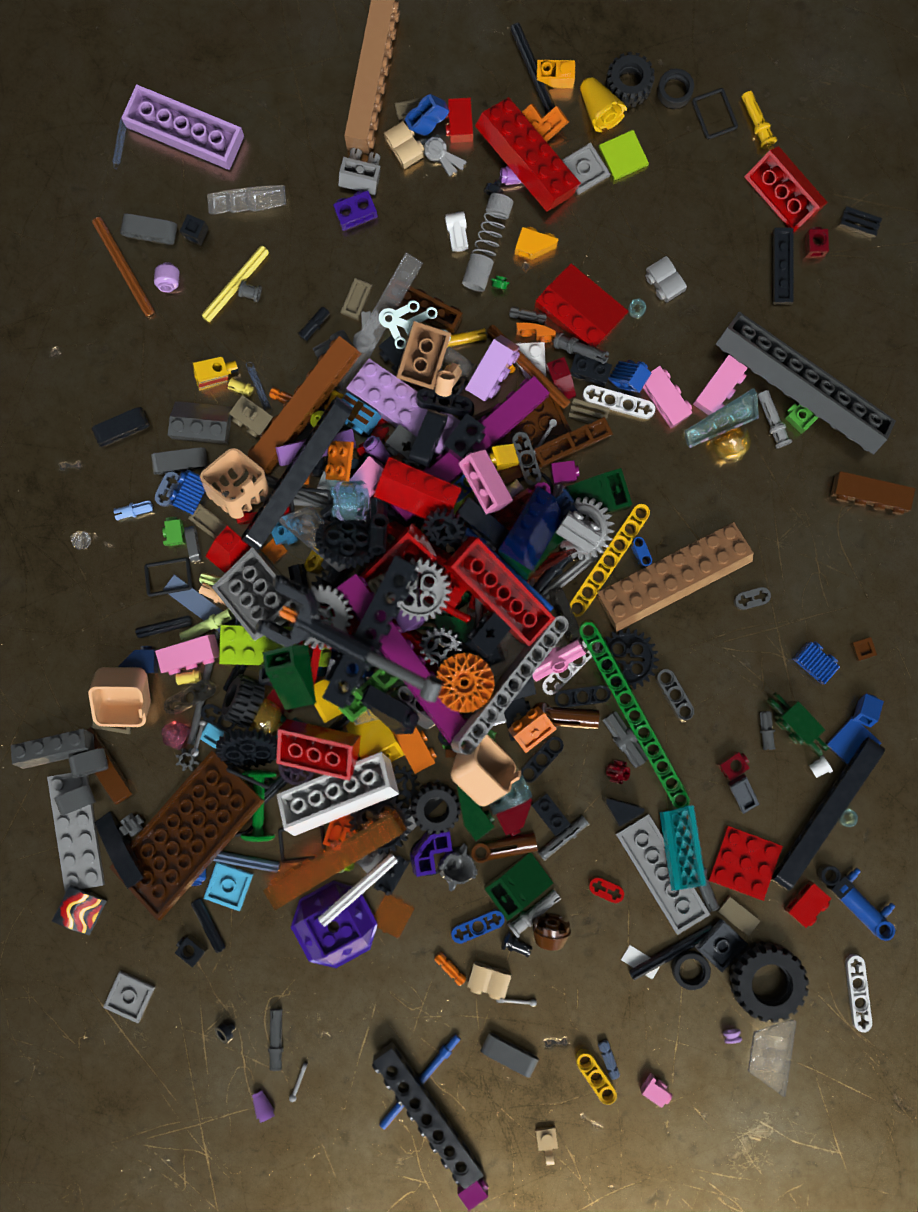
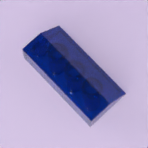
M537 486L499 551L533 571L564 518L555 497Z

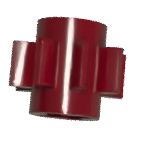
M614 760V763H610L607 766L606 774L608 777H611L610 782L623 784V781L629 779L631 771L626 766L627 762Z

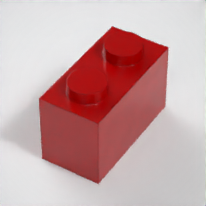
M471 98L448 99L450 111L446 117L449 118V124L446 125V136H450L451 143L473 142Z
M808 881L784 910L802 926L807 928L816 922V916L821 911L823 912L829 907V901L832 898L815 883Z

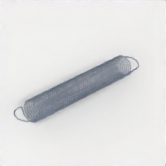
M122 120L119 124V133L113 157V163L115 159L116 164H119L121 160V144L123 146V134L125 135L126 133L125 124L123 129ZM120 126L122 129V139L120 134Z
M253 365L249 375L252 376L251 379L253 378L252 382H255L254 387L257 391V378L259 377L257 372H255L254 378L255 368ZM258 380V392H257L259 398H260V386L262 385L261 382H260V380ZM263 387L261 388V400H260L262 406H263V394L265 393ZM264 394V407H263L264 411L266 410V402H267V409H268V405H270L269 402L267 401L268 399H267V397H266L265 394Z

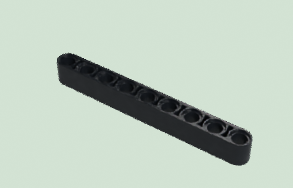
M335 397L331 401L242 534L241 540L255 550H259L350 416L353 407L339 397Z
M869 737L861 743L772 876L774 882L787 891L794 887L884 754L885 748Z

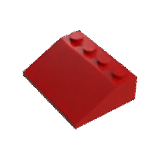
M572 263L535 301V307L540 312L547 314V317L570 337H576L581 343L598 348L629 312Z

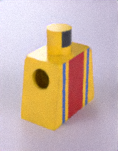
M223 357L194 362L193 372L199 391L228 382V374L238 372L236 361L225 363Z

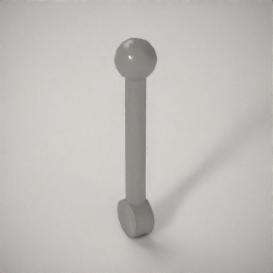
M555 419L550 420L549 427L537 447L544 443L551 429L556 426L557 421Z
M204 719L199 722V732L195 746L191 750V755L194 757L199 753V742L203 728L207 724Z
M500 998V1000H496L497 1003L530 1004V1006H536L537 1004L535 999Z
M304 1062L294 1091L289 1096L291 1102H295L297 1099L296 1094L308 1063Z

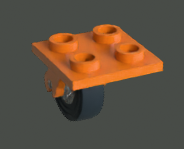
M331 442L328 447L325 479L349 481L350 471L358 470L361 467L362 460L352 458L354 442Z

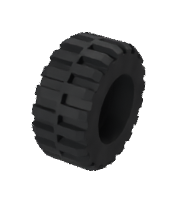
M765 942V945L757 943L754 944L753 948H745V953L743 955L739 954L736 957L738 959L737 963L732 964L733 974L731 973L729 978L732 982L730 985L731 991L738 1004L755 1019L759 1018L763 1022L770 1020L772 1023L779 1022L780 1018L785 1021L789 1019L788 1015L790 1013L794 1015L799 1011L796 1008L799 1005L803 1007L805 1003L803 997L808 996L809 992L806 988V985H809V978L805 975L807 971L798 957L783 946L774 945L770 942ZM774 964L779 966L786 976L785 986L781 993L771 999L757 997L752 990V980L755 973L766 965Z

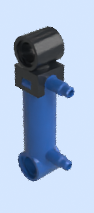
M830 864L819 866L817 869L818 879L828 885L827 888L853 912L874 936L884 941L894 937L895 927L886 917L892 912L895 905L890 903L879 912L852 884L861 873L858 868L844 876L840 873L839 869ZM828 870H832L833 873L830 879L825 878V873ZM885 925L886 931L880 934L879 928Z

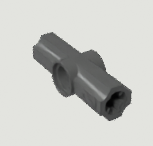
M616 711L602 720L612 734L614 742L625 753L634 768L648 760L645 752L638 744L636 736L624 724Z

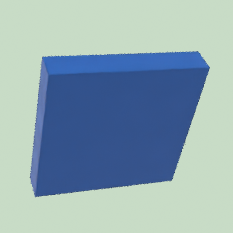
M851 716L826 745L848 764L867 737L878 744H881V742L861 723L854 721L853 716Z

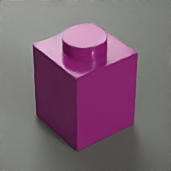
M574 460L552 463L550 466L553 485L576 482L577 477H579V467L575 465Z
M483 1178L477 1180L465 1190L462 1186L457 1188L459 1198L469 1211L488 1198L487 1189H489V1186Z

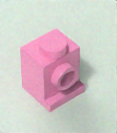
M652 1073L649 1074L640 1088L642 1095L661 1108L664 1104H668L673 1096L668 1091V1086L659 1079L656 1081Z

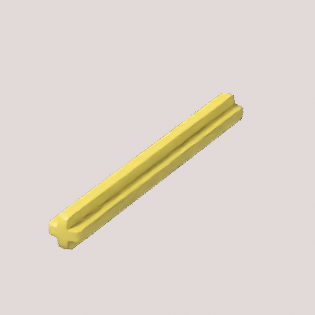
M260 246L202 313V317L206 321L210 322L240 288L241 282L246 281L269 254L264 246Z

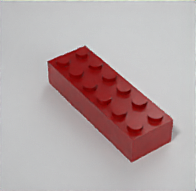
M509 97L482 112L475 127L546 212L573 196L581 182Z
M469 536L444 563V566L491 614L495 612L511 628L509 632L521 644L530 647L554 621L555 617L479 538Z

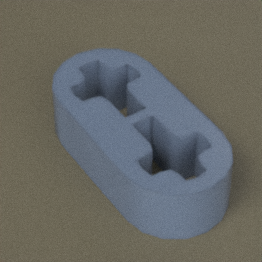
M175 472L166 473L157 489L155 501L160 506L168 507L171 505L169 504L170 499L168 501L164 500L161 503L162 499L160 496L165 495L168 490L166 496L169 498L171 491L177 489L179 482L176 484L172 483L170 489L168 488L170 485L169 478L175 476V480H178L179 475Z

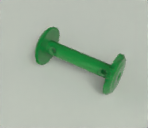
M247 770L242 773L248 777H253V779L264 783L266 777H276V773L270 770ZM254 784L253 790L264 800L265 788ZM263 803L252 815L253 832L241 834L243 840L264 842L275 838V834L263 832Z

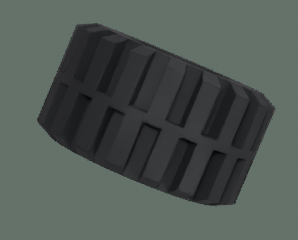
M628 52L626 56L624 53L620 54L619 59L616 57L613 63L610 64L606 76L605 87L617 96L626 107L630 104L632 107H635L637 102L639 105L642 104L644 99L648 98L655 78L651 62H646L647 58L644 55L642 58L639 57V53L632 55V52ZM624 74H633L639 79L640 83L636 86H627L622 83L619 77Z
M239 674L233 680L225 695L222 705V719L245 728L248 727L255 720L262 706L265 684L260 685L259 680Z
M430 782L426 786L422 785L419 787L420 790L414 793L410 806L416 825L421 830H426L429 834H432V832L440 834L442 831L444 833L448 832V828L455 826L454 823L458 822V816L461 814V805L457 795L444 783L442 785L439 782H435V784ZM432 798H441L447 804L445 813L438 818H430L424 812L425 804Z

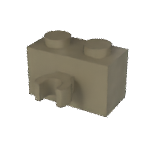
M243 395L229 412L232 417L231 421L239 427L242 425L247 427V432L255 438L257 436L260 437L262 432L270 427L271 421L274 418Z

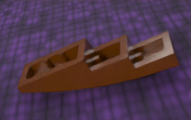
M603 417L589 425L586 424L570 433L568 432L534 450L543 467L613 435L606 418Z
M90 727L87 731L94 734L95 749H105L109 767L95 774L114 804L117 805L131 796L132 792L117 763L112 760L106 746L101 743L95 730Z

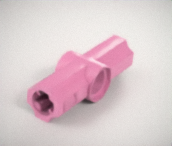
M579 638L562 648L554 647L534 672L533 679L538 681L553 672L561 673L568 668L569 663L587 653Z

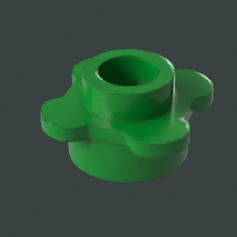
M496 275L495 279L491 278L493 287L506 289L507 284H510V282H506L507 278Z

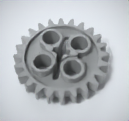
M422 557L419 558L418 562L411 558L410 562L419 566L418 572L422 574L420 588L423 590L420 595L421 606H418L419 590L416 589L419 585L418 577L416 582L411 583L408 588L411 590L409 595L414 597V602L402 600L399 606L403 610L402 617L408 613L409 620L416 616L419 622L421 616H423L425 621H427L429 615L434 619L436 612L442 613L441 607H447L448 604L445 601H450L451 599L447 595L452 592V589L447 588L451 581H445L448 573L442 574L443 567L437 569V562L430 565L429 558L425 563ZM399 574L395 581L397 585L402 586L405 579ZM431 576L435 583H426L425 577ZM390 593L388 595V598H394V600L392 601V603H394L395 595L393 593ZM429 595L433 597L434 602L427 603L424 597Z

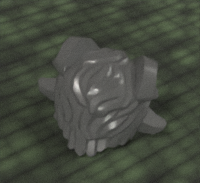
M463 844L461 847H452V851L446 852L445 856L438 863L440 876L448 882L449 891H453L457 884H465V882L475 879L476 875H478V869L472 857L467 854L466 844Z

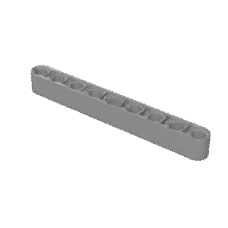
M554 616V621L530 647H524L494 686L489 701L480 709L475 710L454 737L451 744L454 752L468 755L476 749L567 631L569 623L564 616ZM556 621L558 622V628H557V629H556V627H555V622H556ZM545 635H546V637H547V642H546V644L544 643V640H543V638H544ZM533 650H534L535 653H536L535 658L532 657V651H533ZM521 665L524 666V672H523V673H521V671H520ZM510 680H512L513 686L511 689L508 685ZM498 695L501 696V702L499 704L497 702ZM486 710L489 711V717L487 719L485 718ZM475 725L478 728L476 734L473 733V727ZM464 740L465 743H466V746H465V748L462 750V749H461V743H462V741Z

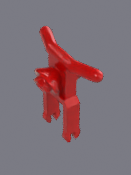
M451 573V584L447 586V588L452 589V592L447 594L451 599L450 601H445L448 604L446 608H441L468 623L471 621V616L456 609V607L461 603L464 593L469 590L458 579L454 578L455 576ZM429 595L424 597L431 603L434 602L433 597Z

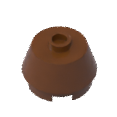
M546 914V918H539L537 916L532 926L536 944L545 950L555 951L562 949L571 934L569 921H562V917L559 915Z

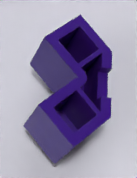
M449 830L446 833L442 831L440 834L435 832L429 834L426 831L410 853L412 870L417 877L436 873L433 854L452 851Z

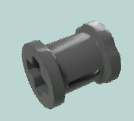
M242 281L238 296H244L253 299L254 302H258L262 286L247 284L246 281Z

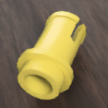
M233 377L228 383V389L236 391L245 397H250L254 389L250 383L245 384Z
M193 669L192 672L177 673V685L198 684V682H201V672Z

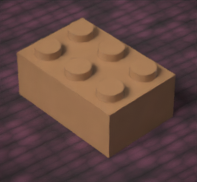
M413 321L396 378L434 390L451 333Z

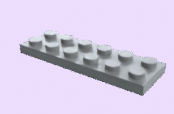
M72 773L47 777L65 892H67L70 885L79 889L105 885L93 804L61 816L54 799L57 796L89 784L88 775L72 778Z
M649 814L616 833V836L677 935L710 915L694 888L671 891L664 839Z

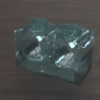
M520 776V779L512 784L509 793L489 804L493 815L522 804L533 797L524 777Z

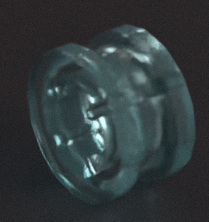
M641 299L633 300L629 305V314L634 318L643 316L646 311L645 302ZM636 304L640 305L639 308L642 307L639 313L635 312L636 309L633 310Z
M847 809L840 817L839 822L845 827H853L858 821V816L853 810ZM848 813H850V817L853 820L852 822L848 821L847 824L845 823L846 819L844 818V815H848Z

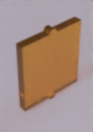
M385 895L375 914L378 922L377 928L383 930V933L387 932L399 939L415 908L402 902V899Z

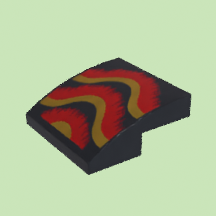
M70 885L52 922L76 932L90 935L107 899Z

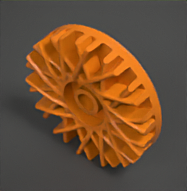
M470 653L455 654L445 660L437 670L436 677H439L444 682L438 698L451 710L464 713L472 712L483 707L491 698L494 690V676L491 668L482 658ZM463 679L468 680V685L466 687H463L461 685V681Z

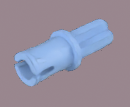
M150 500L114 508L113 511L114 514L122 512V514L115 516L116 520L131 516L135 518L139 514L151 512L153 505Z

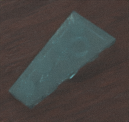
M755 389L749 390L685 430L686 443L689 448L758 419V398Z

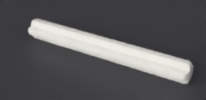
M393 854L388 855L318 918L319 922L323 926L330 923L393 867L398 861Z

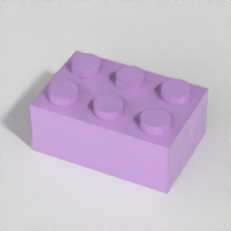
M502 335L495 338L465 389L483 401L496 396L501 388L499 383L503 379L505 380L511 371L508 369L509 366L515 363L520 356L518 352L520 346Z

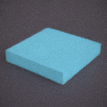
M216 862L203 899L241 911L254 874L222 862Z

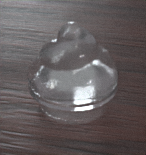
M80 530L71 535V542L76 549H86L91 543V537L87 532Z

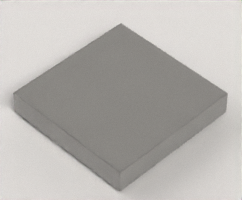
M591 143L562 159L565 165L581 182L575 191L577 195L610 176L608 169Z
M120 970L103 1008L139 1023L156 986Z

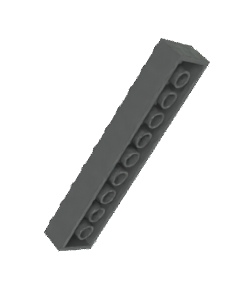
M741 312L737 313L717 341L716 345L722 351L729 353L739 363H743L752 372L766 379L769 384L776 386L785 395L795 399L802 407H806L815 416L825 420L832 428L845 434L848 439L855 441L865 451H869L874 455L888 439L896 420Z

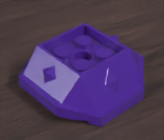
M333 880L299 899L291 929L309 962L338 968L371 949L378 922L363 894L332 920L339 924L338 930H332L329 927V923L323 926L318 920L327 909L353 886Z

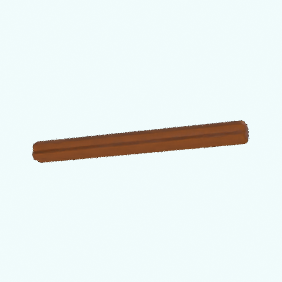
M96 217L92 220V223L146 317L155 313L153 307L101 217Z
M493 324L487 329V333L493 339L500 335L507 338ZM519 350L520 356L516 362L531 377L535 376L550 392L549 395L565 409L570 404V400Z

